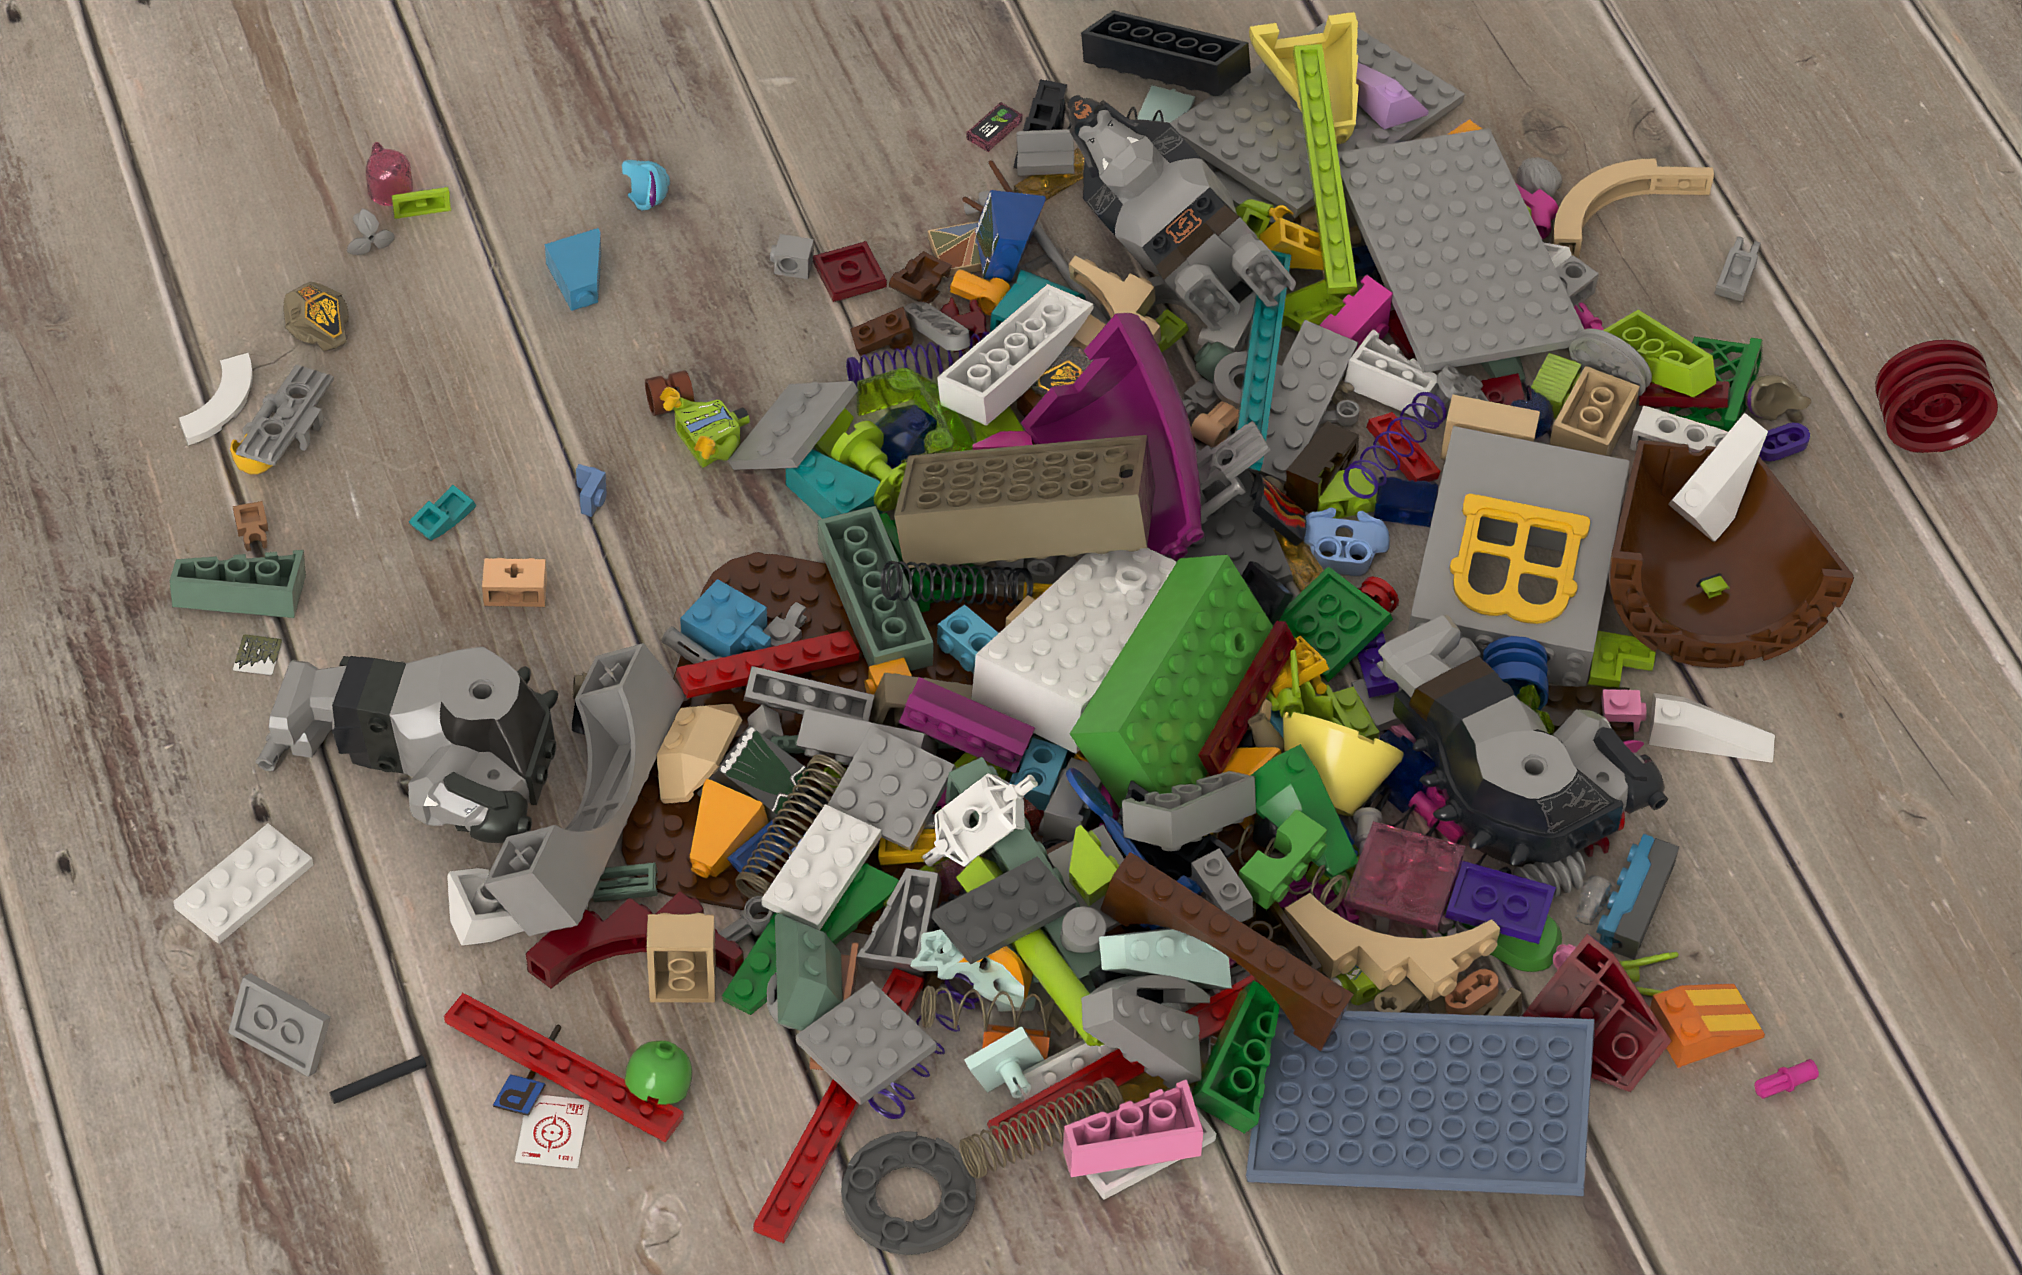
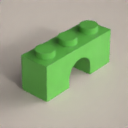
M1295 809L1277 829L1274 847L1286 857L1275 859L1268 857L1258 850L1239 871L1238 876L1253 897V901L1266 910L1274 901L1280 902L1286 896L1289 885L1293 880L1299 881L1306 873L1308 864L1312 859L1317 861L1327 848V844H1325L1327 829L1298 809Z

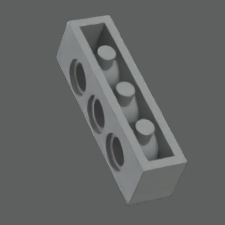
M752 666L743 701L763 704L768 707L804 715L805 709L868 722L874 695Z

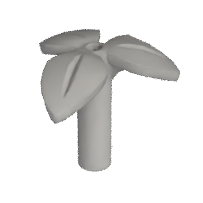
M362 208L360 213L353 216V221L363 237L353 239L347 247V252L353 255L368 253L372 242L379 249L385 248L393 242L394 234L385 229L375 233L379 225L376 217L367 209Z

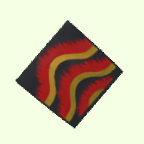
M1260 473L1257 474L1250 497L1255 500L1252 511L1293 545H1299L1304 541L1306 533V515L1303 508Z

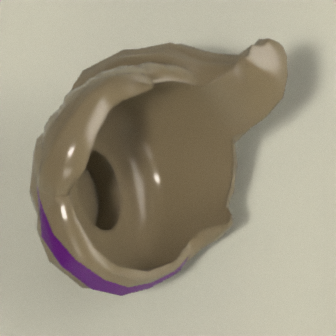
M1775 374L1759 377L1752 382L1745 394V405L1753 415L1769 421L1776 420L1778 416L1784 414L1788 409L1803 410L1811 404V399L1803 396L1794 383L1786 377Z

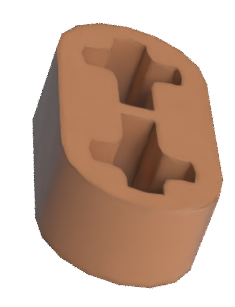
M1480 969L1457 983L1455 989L1445 996V1010L1447 1014L1472 1015L1492 1001L1499 992L1498 976L1491 970Z

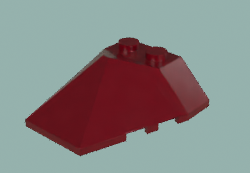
M1588 933L1521 1016L1594 1019L1591 1078L1628 1092L1635 1088L1672 1041L1614 953Z

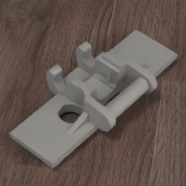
M295 365L276 394H267L263 399V406L254 419L244 426L243 434H247V436L236 450V455L275 466L294 438L299 440L300 449L306 450L310 445L308 429L314 423L313 428L318 431L324 423L322 409L315 406L334 380V376ZM293 394H302L305 397L297 399L291 396ZM272 412H275L274 416L269 418Z
M1253 420L1212 449L1207 445L1197 453L1202 524L1208 521L1207 517L1236 495L1240 494L1242 496L1246 493L1242 482L1237 476L1271 451ZM1233 454L1231 462L1223 465L1222 460L1224 457ZM1217 480H1220L1225 486L1229 485L1205 503L1207 500L1202 493L1203 489Z

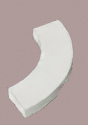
M249 353L220 360L222 379L215 395L198 410L179 417L180 426L188 445L200 442L222 430L224 424L230 419L236 418L244 408L253 383Z

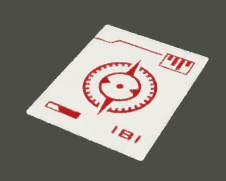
M540 1095L529 1116H523L515 1162L577 1169L590 1102L586 1099Z

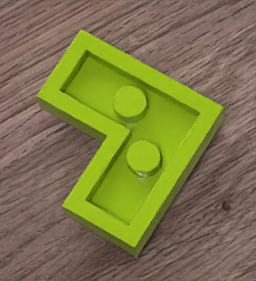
M1597 631L1588 684L1603 687H1619L1623 666L1653 671L1656 652L1649 649L1634 636Z

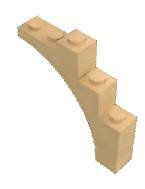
M1074 256L1069 263L1070 279L1088 290L1103 305L1110 318L1116 313H1132L1138 315L1142 321L1145 320L1154 339L1159 344L1161 341L1160 325L1153 318L1145 316L1155 302V286L1144 277L1138 278L1131 273L1123 282L1118 275L1099 269L1091 260H1083Z
M1310 893L1284 909L1289 920L1322 965V971L1330 979L1340 973L1346 974L1350 972L1355 965L1380 990L1390 984L1396 985L1407 976L1430 1002L1441 995L1447 996L1457 986L1458 973L1466 970L1475 959L1482 955L1484 957L1490 955L1498 945L1497 941L1500 927L1493 920H1490L1471 930L1444 937L1422 939L1391 936L1368 930L1345 920L1327 909Z

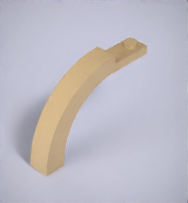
M1656 158L1629 160L1601 168L1578 182L1564 197L1555 217L1551 244L1567 246L1570 248L1571 254L1579 258L1582 244V229L1598 210L1619 199L1643 194L1710 195L1714 178L1713 167H1657Z

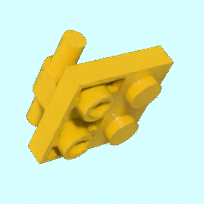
M1299 636L1295 638L1297 645L1294 648L1297 655L1299 686L1309 681L1317 694H1324L1327 686L1321 680L1320 674L1329 670L1327 662L1308 642ZM1291 657L1288 658L1270 690L1274 698L1278 697L1282 689L1292 688Z

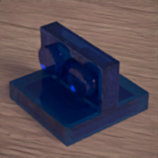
M1388 730L1380 736V740L1398 748L1404 753L1402 761L1381 784L1387 783L1390 787H1393L1388 801L1404 813L1410 808L1408 806L1409 801L1417 792L1423 791L1426 794L1428 787L1423 785L1419 779L1425 774L1432 773V769L1436 765L1435 761L1423 751H1414L1412 748L1413 743L1404 735L1398 737ZM1386 788L1382 792H1380L1382 796L1384 795Z

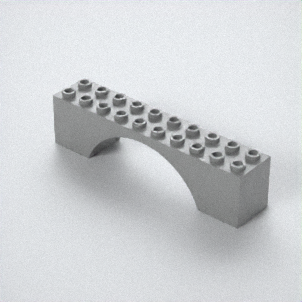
M644 643L596 656L575 698L586 736L588 770L584 795L573 820L565 829L553 825L507 837L483 884L529 936L574 927L582 920L585 908L594 894V889L601 875L605 871V866L611 853L616 848V842L627 824L632 808L638 801L639 793L657 759V753L685 698L683 690Z

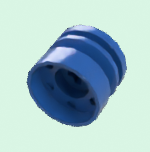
M1510 636L1500 638L1490 643L1484 649L1482 660L1498 674L1504 683L1510 685L1514 696L1530 707L1535 713L1541 711L1548 701V658L1544 646L1536 640L1527 637Z

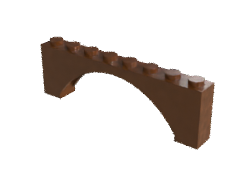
M1129 852L1112 876L1100 911L1125 927H1128L1129 924H1151L1167 927L1195 937L1221 951L1247 970L1273 996L1293 1026L1294 1035L1319 1051L1323 1049L1337 1028L1354 995L1353 993L1131 852Z

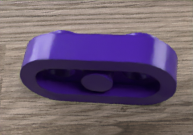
M1788 423L1768 430L1759 456L1764 461H1776L1801 452L1808 446L1810 432L1804 425L1799 423Z

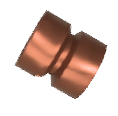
M686 370L670 373L667 379L662 375L645 379L646 397L653 416L670 413V411L665 410L663 407L665 401L659 398L666 387L677 390L681 398L695 402L692 384Z

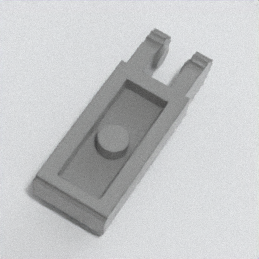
M1738 236L1734 247L1730 249L1715 294L1742 302L1757 263L1761 243L1755 241L1751 246L1750 253L1742 251L1744 238Z

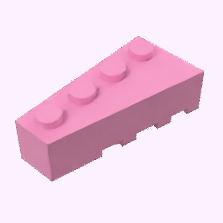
M1187 1079L1176 1083V1088L1166 1092L1160 1089L1150 1093L1149 1098L1134 1104L1132 1101L1121 1104L1118 1110L1106 1114L1102 1111L1064 1126L1063 1153L1070 1177L1201 1156L1203 1128Z

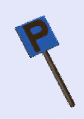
M558 1024L554 1027L548 1039L555 1041L561 1030V1025ZM530 1070L526 1078L510 1074L493 1103V1107L529 1116L546 1084L534 1081L533 1078L536 1072Z

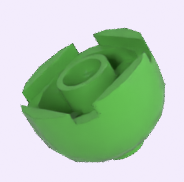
M659 1040L646 1042L634 1051L626 1067L625 1084L630 1092L647 1101L648 1096L658 1098V1104H672L684 1099L692 1081V1064L684 1050L669 1041Z

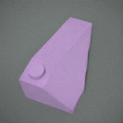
M1358 62L1356 84L1359 85L1357 104L1383 129L1428 115L1429 111L1398 81Z

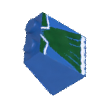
M990 190L975 230L984 279L1000 278L1004 281H1012L1031 240L1046 201L1045 196Z

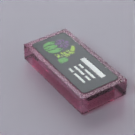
M1000 102L966 132V139L989 152L1022 122L1023 114Z

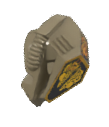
M310 281L285 295L283 303L285 329L300 341L310 344L317 343L323 351L335 349L347 342L345 324L349 318L348 306L341 293L322 284Z

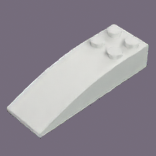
M1047 284L937 377L940 404L987 426L1023 395L1057 359L1094 309L1093 303Z

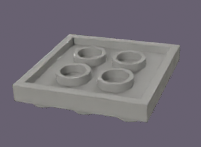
M871 725L828 806L881 829L882 838L912 852L947 787L949 772L955 770L956 766Z
M873 981L796 1035V1043L860 1106L937 1050L936 1042Z

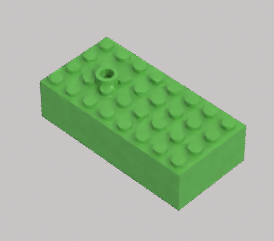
M1228 555L1179 558L1069 733L1120 809L1122 807V800L1126 798L1131 780L1149 793L1156 791L1159 794L1172 793V787L1176 785H1196V780L1207 776L1208 772L1198 754L1273 628V625Z

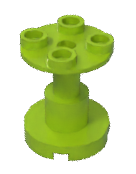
M872 421L859 422L854 425L857 430L853 431L850 435L845 432L840 436L832 449L831 458L881 481L874 494V504L880 511L893 510L897 506L907 462L894 469L887 465V455L881 451L884 442L883 432Z

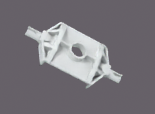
M988 773L935 813V847L922 856L925 860L924 862L931 867L942 857L947 856L961 866L967 867L978 855H982L1013 830H1023L1025 828L1023 798L1026 793L1038 786L1035 778L1029 774L1017 785H1014L996 775ZM977 811L979 822L975 827L971 828L969 824L970 815Z

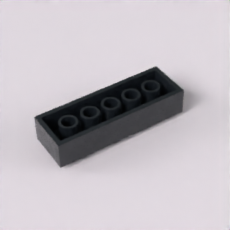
M1114 10L1081 32L1084 63L1095 65L1098 68L1117 70L1122 74L1137 75L1142 79L1162 81L1167 85L1182 86L1187 90L1206 92L1211 96L1222 95L1251 73L1249 42Z

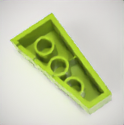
M1639 309L1602 330L1619 337L1644 358L1651 370V382L1692 397L1697 396L1716 384L1714 362L1711 354Z

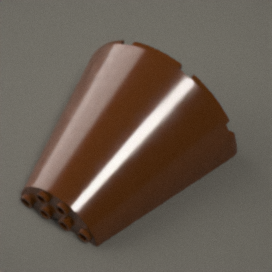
M1639 440L1609 565V583L1614 605L1628 630L1654 652L1658 649L1669 654L1672 660L1707 668H1728L1744 666L1746 660L1762 657L1763 661L1772 659L1799 646L1828 623L1827 617L1835 607L1840 608L1848 595L1854 580L1853 573L1761 457L1758 456L1734 520L1720 537L1713 542L1668 504L1716 447L1705 446L1703 450L1695 453L1689 450L1688 444ZM1721 573V577L1730 587L1729 590L1727 588L1721 592L1722 595L1709 598L1702 587L1697 588L1695 586L1700 579Z

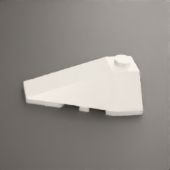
M1653 693L1649 745L1773 762L1775 734L1688 698Z

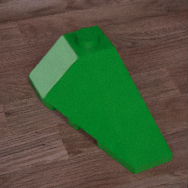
M1301 744L1272 758L1250 775L1255 777L1256 813L1263 819L1265 817L1268 818L1279 828L1295 809H1298L1327 829L1325 839L1327 848L1317 861L1312 859V862L1318 867L1325 865L1324 872L1333 878L1360 863L1320 775Z

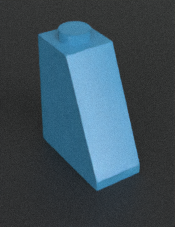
M599 228L545 244L546 265L571 311L598 303L602 253Z

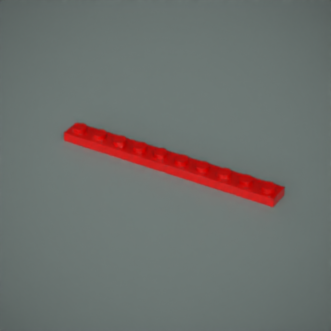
M894 968L882 991L908 1015L924 986V979ZM834 1079L830 1083L753 1224L754 1232L785 1243L855 1114L859 1104Z
M1250 975L1232 985V988H1226L1210 997V1003H1199L1185 1011V1013L1198 1017L1200 1029L1199 1043L1222 1030L1239 992L1252 981L1261 984L1257 979ZM1117 1049L988 1121L987 1125L989 1129L993 1125L999 1127L1002 1121L1008 1123L1011 1117L1018 1119L1021 1113L1027 1115L1030 1109L1037 1111L1038 1106L1046 1107L1049 1101L1056 1102L1058 1097L1065 1099L1066 1094H1074L1077 1089L1084 1090L1086 1085L1093 1086L1094 1082L1105 1077L1110 1078L1120 1088L1145 1074V1066L1137 1061L1130 1062L1123 1057L1121 1050ZM1086 1089V1093L1093 1100L1092 1089ZM1078 1092L1076 1097L1083 1103V1093ZM1095 1093V1097H1096V1101H1097V1100L1099 1099V1097H1098V1095ZM1069 1096L1067 1101L1074 1108L1073 1097ZM1086 1097V1102H1087V1106H1088V1105L1091 1104V1103H1090V1101H1089V1100L1087 1099V1097ZM1060 1100L1058 1105L1065 1113L1064 1101ZM1077 1102V1107L1079 1111L1082 1108L1080 1104ZM1050 1104L1048 1109L1056 1117L1055 1106ZM1067 1105L1068 1112H1069V1116H1070V1115L1073 1114V1113H1072L1071 1109L1069 1108V1106ZM1041 1108L1039 1113L1047 1122L1045 1109ZM1058 1110L1059 1118H1060V1121H1061V1120L1064 1119V1117L1062 1116L1061 1112ZM1032 1112L1029 1117L1037 1125L1036 1114ZM1049 1114V1119L1052 1126L1055 1124V1122ZM1022 1116L1020 1121L1028 1130L1027 1119ZM1039 1118L1040 1125L1043 1131L1046 1129V1127L1042 1120ZM1013 1120L1011 1126L1019 1135L1017 1122ZM1030 1122L1031 1130L1034 1136L1037 1134V1132ZM1003 1124L1001 1129L1009 1139L1008 1126ZM1020 1126L1022 1136L1025 1141L1028 1139V1137L1024 1132L1023 1128ZM994 1128L992 1134L1000 1144L998 1130ZM1011 1130L1012 1138L1016 1146L1019 1144V1142ZM1002 1135L1003 1143L1007 1151L1010 1148L1007 1141Z

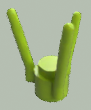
M1295 650L1290 651L1292 688L1282 689L1277 698H1274L1270 691L1266 696V699L1272 703V711H1279L1282 718L1285 712H1288L1290 717L1293 712L1304 713Z
M1668 952L1619 962L1634 983L1640 981V966L1677 958L1679 954L1678 952ZM1636 986L1641 995L1653 996L1664 992Z

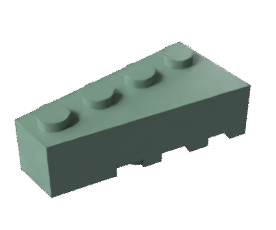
M293 550V555L278 556L277 552H265V557L246 558V554L234 555V557L228 560H218L217 556L176 559L169 580L172 607L294 618L306 578L304 550Z

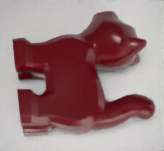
M950 297L949 302L944 304L939 310L967 328L970 339L973 334H977L981 339L982 333L987 331L986 316L978 306L979 302L976 299H972L969 303L971 312L959 315V309L953 297ZM974 336L973 339L975 340V345H976L977 343H979V341H978V339Z

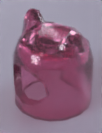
M375 142L372 145L371 155L365 167L368 195L371 200L378 204L393 206L392 195L413 192L411 165L403 153L393 149H385L379 142Z

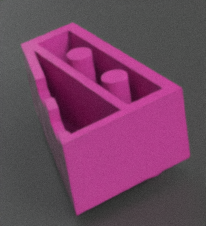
M1368 275L1361 280L1363 286L1353 297L1348 294L1343 299V303L1346 305L1336 316L1330 313L1319 325L1358 342L1357 349L1372 329L1379 333L1380 340L1386 336L1389 330L1388 322L1393 293Z

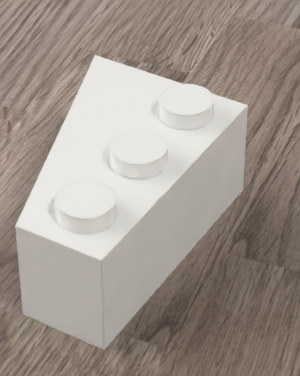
M1373 329L1349 359L1344 381L1350 383L1355 388L1354 391L1400 411L1408 404H1412L1413 398L1418 393L1429 392L1435 394L1438 389L1437 375L1432 371L1423 373L1418 361L1414 358L1410 361L1399 353L1400 348L1394 344L1388 346L1379 339V333ZM1420 396L1416 400V403H1423L1431 408L1435 402L1433 398L1428 396ZM1416 405L1418 413L1424 418L1430 409ZM1412 406L1405 410V413L1416 417Z

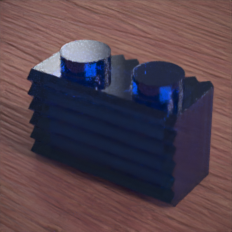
M1383 476L1379 477V482H1378V483H1382V482L1384 481V477H1383ZM1387 477L1386 484L1378 486L1374 518L1387 522L1430 527L1439 485L1436 483L1431 484L1427 481L1414 482L1413 480H1402L1397 477Z

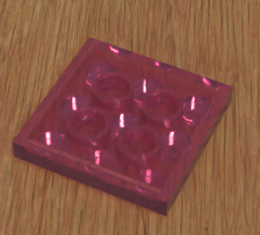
M1373 821L1347 890L1344 906L1437 932L1465 855V846Z

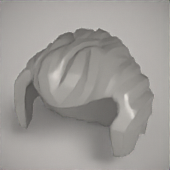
M1527 158L1522 162L1516 174L1517 184L1531 194L1541 189L1554 198L1556 190L1562 184V176L1558 169L1544 158Z

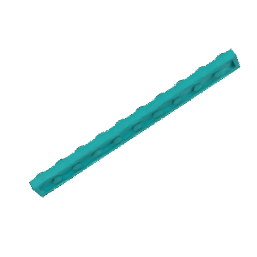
M1271 250L1289 272L1291 255ZM1287 287L1274 297L1278 303L1275 306L1267 307L1255 293L1236 431L1253 420L1265 441L1267 438ZM1264 456L1248 468L1260 471Z

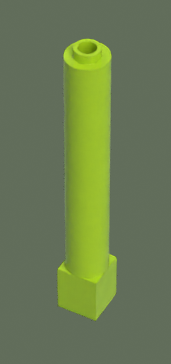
M978 855L956 879L968 893L1003 873L995 862ZM1039 928L1011 943L1088 1046L1104 1045V1043L1083 1030L1081 997L1090 995L1089 991L1043 931Z

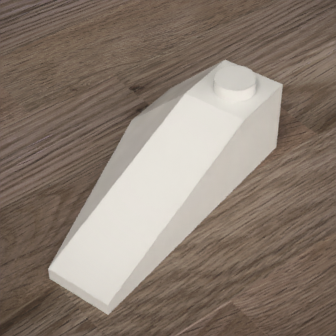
M1744 413L1668 505L1715 542L1736 516L1768 431Z
M475 868L449 871L447 875L450 922L461 946L492 942L524 931L483 885L489 874L488 869Z

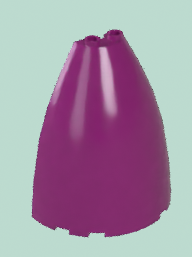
M1116 313L1084 349L1089 360H1093L1092 363L1073 384L1051 387L1021 423L1027 433L1031 435V439L1035 444L1147 435L1156 487L1147 548L1177 561L1179 558L1187 555V547L1204 536L1201 523V489L1197 454L1188 414L1168 364L1145 320L1142 321L1138 315L1132 313Z

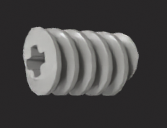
M1578 851L1554 863H1529L1524 865L1523 868H1515L1513 872L1516 876L1555 886L1554 897L1560 895V886L1565 893L1571 892V882L1576 889H1581L1583 887L1582 878H1584L1586 873L1583 858Z

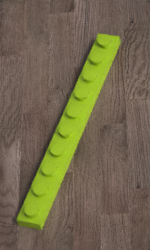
M1322 44L1294 46L1293 55L1327 294L1353 293L1357 290V281Z

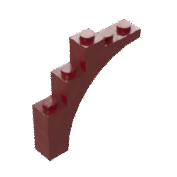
M679 891L655 914H704V908L698 900L693 897L689 898ZM631 898L624 902L604 922L596 912L585 909L583 918L578 925L548 932L526 952L527 971L552 989L570 974L592 963L618 955L647 952L648 914L653 913L644 904L639 905ZM715 929L716 967L734 977L744 962V952L736 942L728 941Z

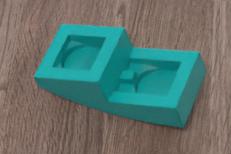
M452 485L434 504L428 501L409 520V524L431 541L446 533L464 519L476 507V504L470 497Z

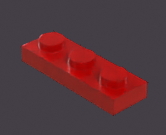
M1391 412L1370 418L1366 428L1376 439L1379 434L1387 431L1389 423L1397 417ZM1400 420L1392 424L1389 431L1398 432L1407 437L1401 428ZM1403 425V427H1404L1406 433H1407L1411 438H1413V436L1409 433V431H1408V430L1405 428V426ZM1387 434L1378 439L1377 442L1381 446L1390 449L1397 455L1400 460L1399 469L1414 487L1438 480L1441 471L1418 443L1410 440L1414 449L1413 455L1403 457L1391 448L1387 440ZM1389 434L1390 442L1394 449L1403 455H1408L1411 452V446L1406 439L1397 434ZM1385 450L1394 463L1398 465L1395 456L1388 450Z

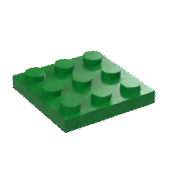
M1328 566L1288 604L1279 621H1286L1294 638L1301 636L1326 660L1329 670L1323 672L1320 676L1329 682L1393 618L1387 610Z

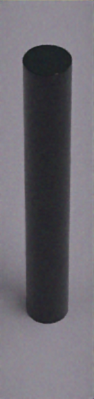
M421 1054L330 1091L329 1095L333 1104H336L427 1067V1064Z

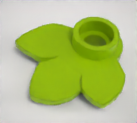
M1309 681L1302 684L1300 691L1304 706L1303 714L1342 725L1333 717V698L1331 696H1316L1314 688Z

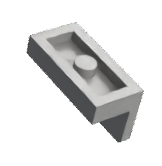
M1070 129L1018 131L1016 134L1018 176L1074 173V141L1069 132Z

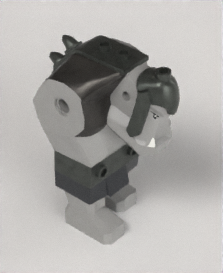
M484 646L456 650L410 663L369 657L344 656L338 667L318 669L309 662L292 660L289 663L270 714L269 730L273 743L290 745L292 755L312 758L332 729L339 754H349L353 764L384 772L407 774L413 777L408 783L409 805L411 814L416 819L431 826L455 825L457 831L470 832L472 838L482 842L504 843L509 836L531 831L532 819L531 817H526L528 802L531 805H537L542 787L547 781L551 759L554 758L556 752V741L550 709L557 701L558 691L549 690L543 694L535 693L527 685L531 676L530 668L524 666L516 671L504 659Z

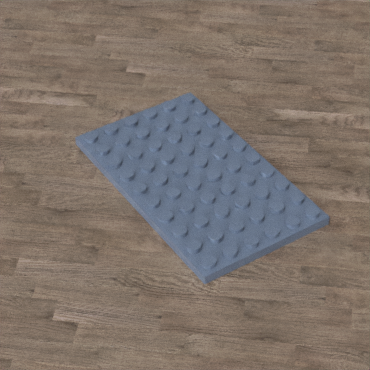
M1280 1008L1275 1036L1272 1038L1270 1047V1064L1266 1069L1264 1084H1266L1264 1096L1261 1098L1259 1106V1123L1251 1129L1246 1170L1247 1182L1584 1196L1594 1019L1345 1011L1337 1028L1323 1049L1319 1051L1293 1034L1294 1028L1282 1008Z

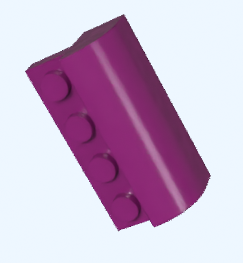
M920 677L912 694L909 695L899 721L904 726L924 733L975 757H983L985 761L1014 774L1035 727Z

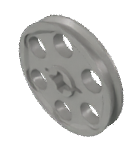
M1584 329L1577 334L1570 344L1569 352L1573 361L1582 364L1581 372L1587 366L1639 385L1638 397L1645 392L1646 387L1651 383V370L1644 358L1632 346L1611 333L1598 329Z

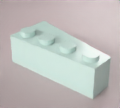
M1167 928L1099 937L1102 970L1133 976H1173L1189 981L1202 989L1232 988L1229 957L1209 944L1180 931Z

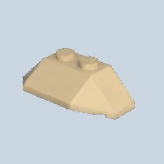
M733 704L680 708L657 753L660 800L664 804L688 802L694 796L693 791L701 787L705 780L709 779L720 766L742 722Z

